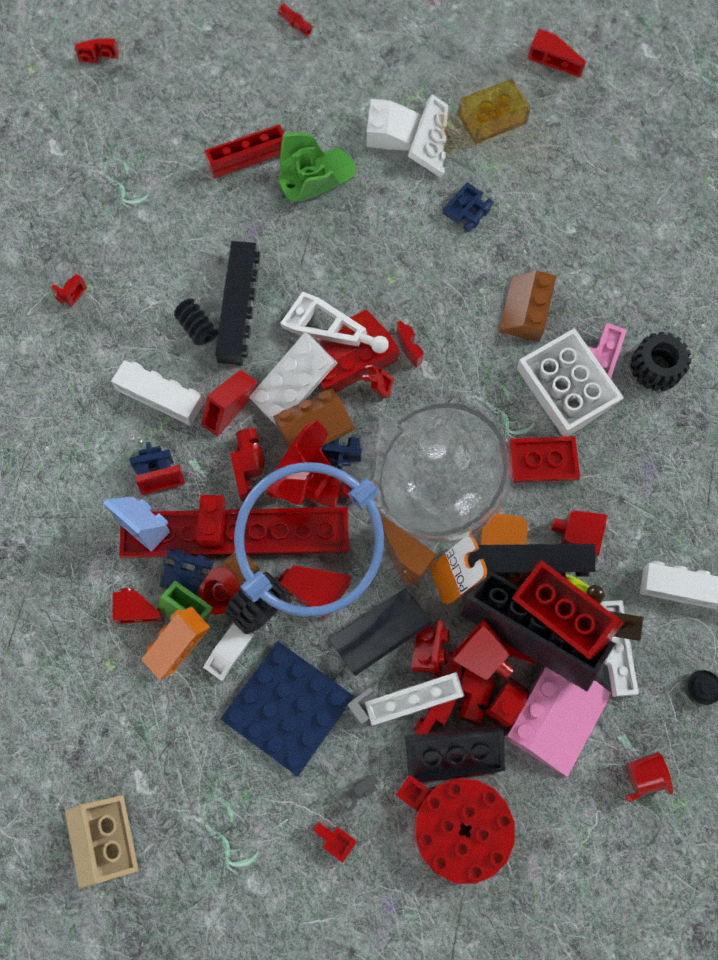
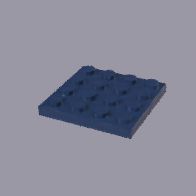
M277 641L220 719L299 777L354 695Z

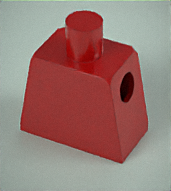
M573 510L567 515L566 521L554 518L550 531L562 534L560 544H595L596 559L600 553L608 515Z
M484 619L453 652V660L484 679H489L495 671L506 679L514 670L505 661L509 656V648Z

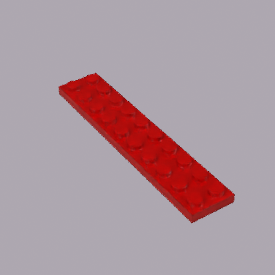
M348 507L251 509L244 532L246 555L349 553ZM240 509L226 510L223 547H200L196 540L199 510L150 511L155 516L159 513L168 521L167 527L170 533L151 552L120 525L119 557H167L169 549L178 551V549L184 550L186 554L193 556H236L234 536Z

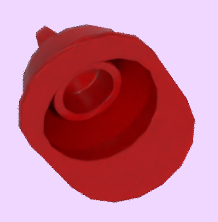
M214 568L200 585L198 597L213 607L212 615H221L225 613L228 603L240 590L239 582L233 572L227 568Z

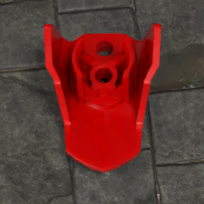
M316 419L307 424L296 437L276 470L288 465L306 462L332 466L321 451V447L328 437L326 428ZM302 472L281 478L270 485L266 492L270 498L284 499L296 505H301L304 497L328 507H336L340 480L323 473Z

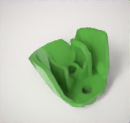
M304 132L286 133L283 135L280 153L281 170L278 183L288 200L292 202L304 201L330 191L354 178V161L342 149L335 148L323 152L314 136Z

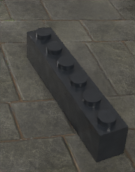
M231 241L215 350L217 363L243 365L244 358L248 357L246 338L250 339L251 326H248L249 319H253L251 301H255L256 288H253L254 282L258 281L256 264H260L261 252L257 251L256 243Z
M595 544L478 545L479 549L476 552H471L468 556V564L471 568L475 566L478 560L483 559L487 572L490 570L495 574L505 573V577H519V573L527 572L529 576L541 560L563 577H566V572H575V577H590V572H596Z

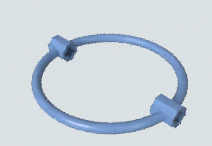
M309 462L285 466L263 478L251 490L243 502L235 526V553L240 570L246 580L239 587L252 602H256L261 598L278 610L298 616L330 614L343 609L359 598L372 583L383 556V524L378 508L373 500L379 494L377 487L367 478L359 483L351 475L336 467ZM296 473H323L343 481L352 488L347 493L349 499L359 509L366 505L373 522L375 534L374 553L364 578L349 594L323 606H297L273 596L268 592L273 587L270 581L260 570L253 574L245 553V525L255 501L274 482Z

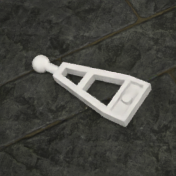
M305 292L301 293L280 323L283 329L300 336L308 333L312 338L359 346L363 342L370 345L376 353H384L389 346L388 340L384 336H376L374 338L367 335V331L363 326L322 299ZM318 308L335 318L328 331L305 327ZM345 325L356 333L352 336L339 333V331Z

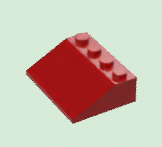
M367 309L350 318L363 326L367 331V335L374 338L376 336H384L389 343L388 349L384 353H376L370 345L363 342L359 346L313 338L337 362L335 367L317 386L320 393L331 388L337 393L362 380L363 375H369V371L365 368L366 365H375L378 369H383L398 361L400 349L389 332ZM345 325L339 331V333L352 336L356 333Z

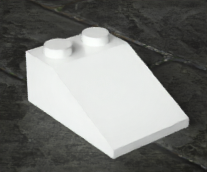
M371 99L366 147L410 151L422 114L390 100Z

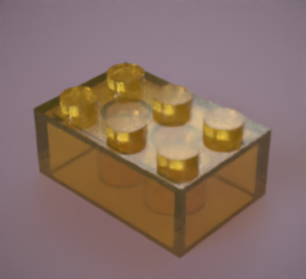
M509 79L460 98L457 115L473 142L477 144L527 124L531 107L514 80Z

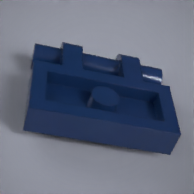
M466 182L443 208L442 214L457 224L464 219L467 223L463 228L465 231L470 232L472 228H476L479 225L480 219L491 211L490 208L494 202L491 199H487L485 202L480 200L483 192ZM473 207L478 210L475 214L470 212Z
M169 549L167 558L175 560V564H165L160 587L168 589L176 581L198 596V589L208 575L203 573V569L212 570L214 561L207 560L205 556L186 554L184 550L178 549V551ZM184 563L194 565V571L183 568Z

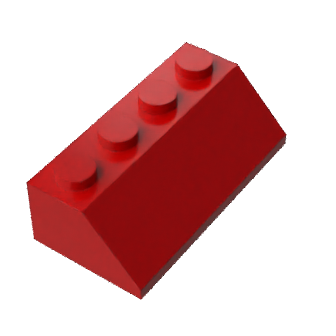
M542 560L512 597L513 600L588 659H592L606 646L624 624L621 619Z

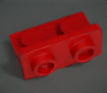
M438 620V626H429L416 635L411 664L413 672L441 673L442 664L446 663L447 653L444 649L445 643H449L450 632L449 629H446L444 620Z

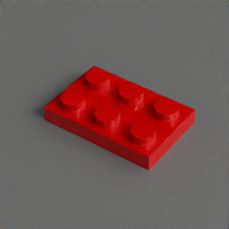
M576 436L510 438L509 450L513 483L578 481L580 479Z

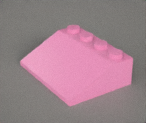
M543 666L528 693L526 705L514 723L508 728L504 739L565 777H568L612 693L596 681L593 682L588 692Z

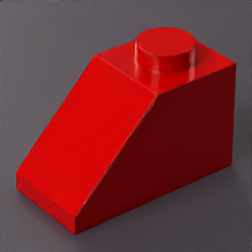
M121 588L120 592H113L112 620L115 623L131 624L164 621V616L142 595L134 591L133 588Z

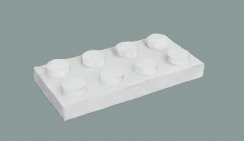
M304 333L249 398L276 425L273 416L306 400L335 367L337 362L308 333Z

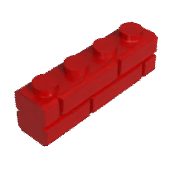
M278 124L204 150L212 177L215 179L280 156L282 138L285 134L281 125Z

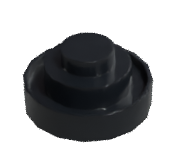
M698 670L690 674L685 682V691L688 698L701 706L717 702L718 677L707 670Z

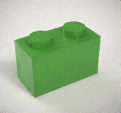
M174 581L160 597L157 610L167 618H170L178 609L183 611L192 606L203 620L207 622L213 607Z

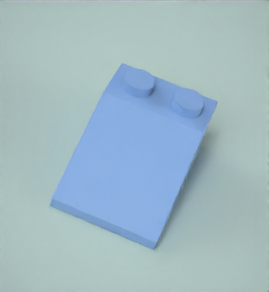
M132 496L107 499L103 502L116 521L151 552L170 533L167 527L168 521L159 513L155 516L150 512L151 506L143 499L138 501Z

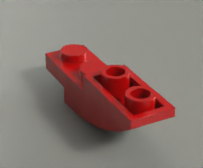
M451 651L447 653L445 667L442 672L435 673L431 680L456 672L459 681L461 680L462 665L453 660V653ZM456 699L426 708L429 712L425 719L420 717L413 728L416 731L415 735L428 734L434 722L443 727Z

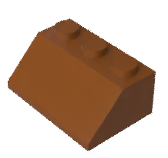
M532 271L512 276L499 332L540 342L545 330L557 275Z
M332 388L322 391L308 400H303L299 404L282 410L273 416L279 434L288 448H290L301 430L315 419L328 432V437L323 445L355 430V426L341 399Z

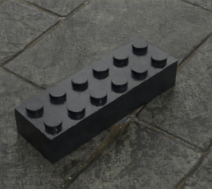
M489 570L486 578L476 585L467 596L461 616L476 625L484 619L502 641L588 692L616 643L610 640L592 659H588L512 599L519 589L518 586Z

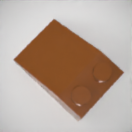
M380 514L384 530V547L397 572L401 575L400 578L409 585L413 583L417 586L432 566L436 553Z

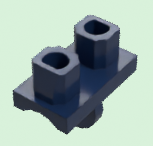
M348 437L347 446L339 445L340 438L322 446V452L325 457L330 458V464L337 465V468L342 470L343 466L351 467L352 461L361 462L362 448H360V438Z
M150 441L146 442V449L139 450V456L129 458L136 475L149 473V468L157 467L158 470L168 468L174 463L170 450L162 451L161 446L152 447Z

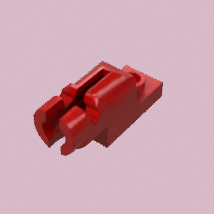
M245 428L236 432L237 452L230 453L241 501H245L249 494L248 492L252 490L250 478L262 475L265 465L255 428Z
M464 667L460 684L466 696L462 697L459 718L480 725L482 724L485 712L480 710L478 706H488L494 689V678L490 676L489 679H484Z

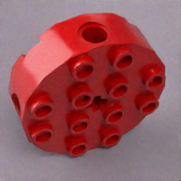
M455 778L435 786L422 800L414 817V841L420 857L435 874L453 883L477 884L494 877L508 862L515 844V821L507 802L493 787L476 779ZM460 824L469 827L467 836L459 835L458 832L461 830Z

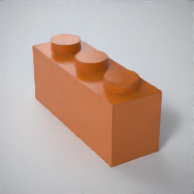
M192 606L183 611L178 609L170 616L171 622L158 632L159 637L147 646V653L141 659L159 680L173 674L210 629V626Z

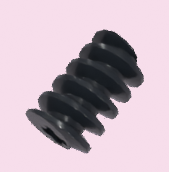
M189 298L179 303L174 310V316L195 345H205L217 337L218 330L213 329L214 324L209 322L207 316H204L205 312L200 310V305L194 304L195 299Z

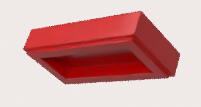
M180 465L135 476L141 495L185 484Z

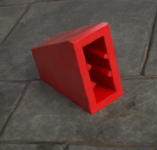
M241 369L207 395L201 425L218 437L249 402V397L255 391L257 381Z
M293 565L290 570L285 569L279 578L281 581L279 584L288 594L307 607L323 606L341 599L352 583V577L349 575ZM329 614L321 615L325 620L329 616Z
M509 676L485 711L484 716L496 725L501 724L503 729L511 726L526 705L529 689Z

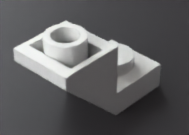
M233 623L214 648L203 668L223 681L254 635L252 633L244 634Z

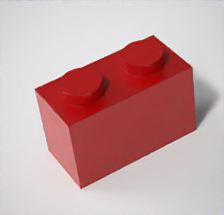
M200 495L196 539L200 547H223L226 501L223 495Z

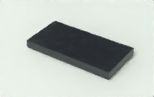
M405 588L329 638V641L352 674L356 676L433 623L431 618Z
M501 724L405 736L408 776L414 777L419 782L505 771L504 733Z

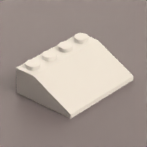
M575 328L519 360L518 372L563 437L570 436L624 399Z

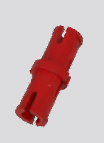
M285 3L279 7L280 11H278V14L286 19L292 28L295 27L306 37L312 33L311 29H313V26L306 22L299 12L296 13Z

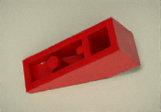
M538 28L531 43L527 59L581 78L586 61L558 35Z

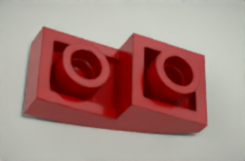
M115 38L92 39L80 42L74 46L79 62L98 63L99 57L118 58L120 53Z
M400 320L397 322L396 329L399 344L406 357L417 368L423 362V350L418 344H414L415 333L412 327L408 324L405 325Z

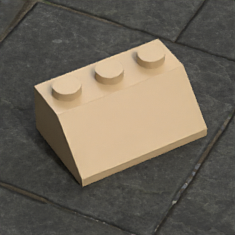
M124 795L82 804L65 811L79 889L139 871Z

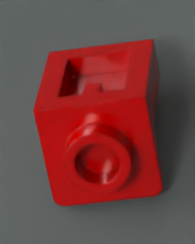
M75 273L71 279L66 281L63 289L55 284H52L50 288L54 293L53 297L58 302L73 306L85 292L87 286L83 278Z

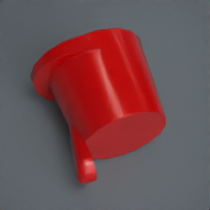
M659 751L627 763L628 776L635 793L625 795L627 802H632L650 792L664 790L668 795L673 794L670 773Z

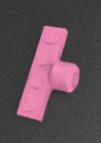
M606 323L597 348L589 346L588 348L611 379L627 330Z

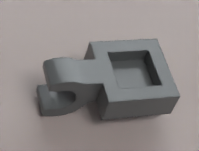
M372 774L350 791L342 793L338 799L341 801L343 798L349 797L352 800L351 806L346 809L347 812H350L356 807L357 798L363 794L366 798L377 790L375 784L379 781Z

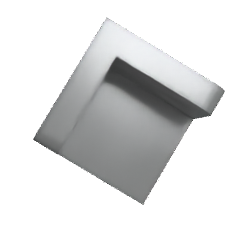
M371 687L347 704L348 709L361 726L370 720L365 702L376 699Z

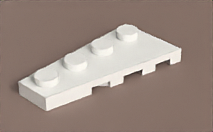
M432 94L428 98L408 157L440 178L444 175L445 169L443 161L445 160L444 144L446 143L445 128L447 127L448 105Z

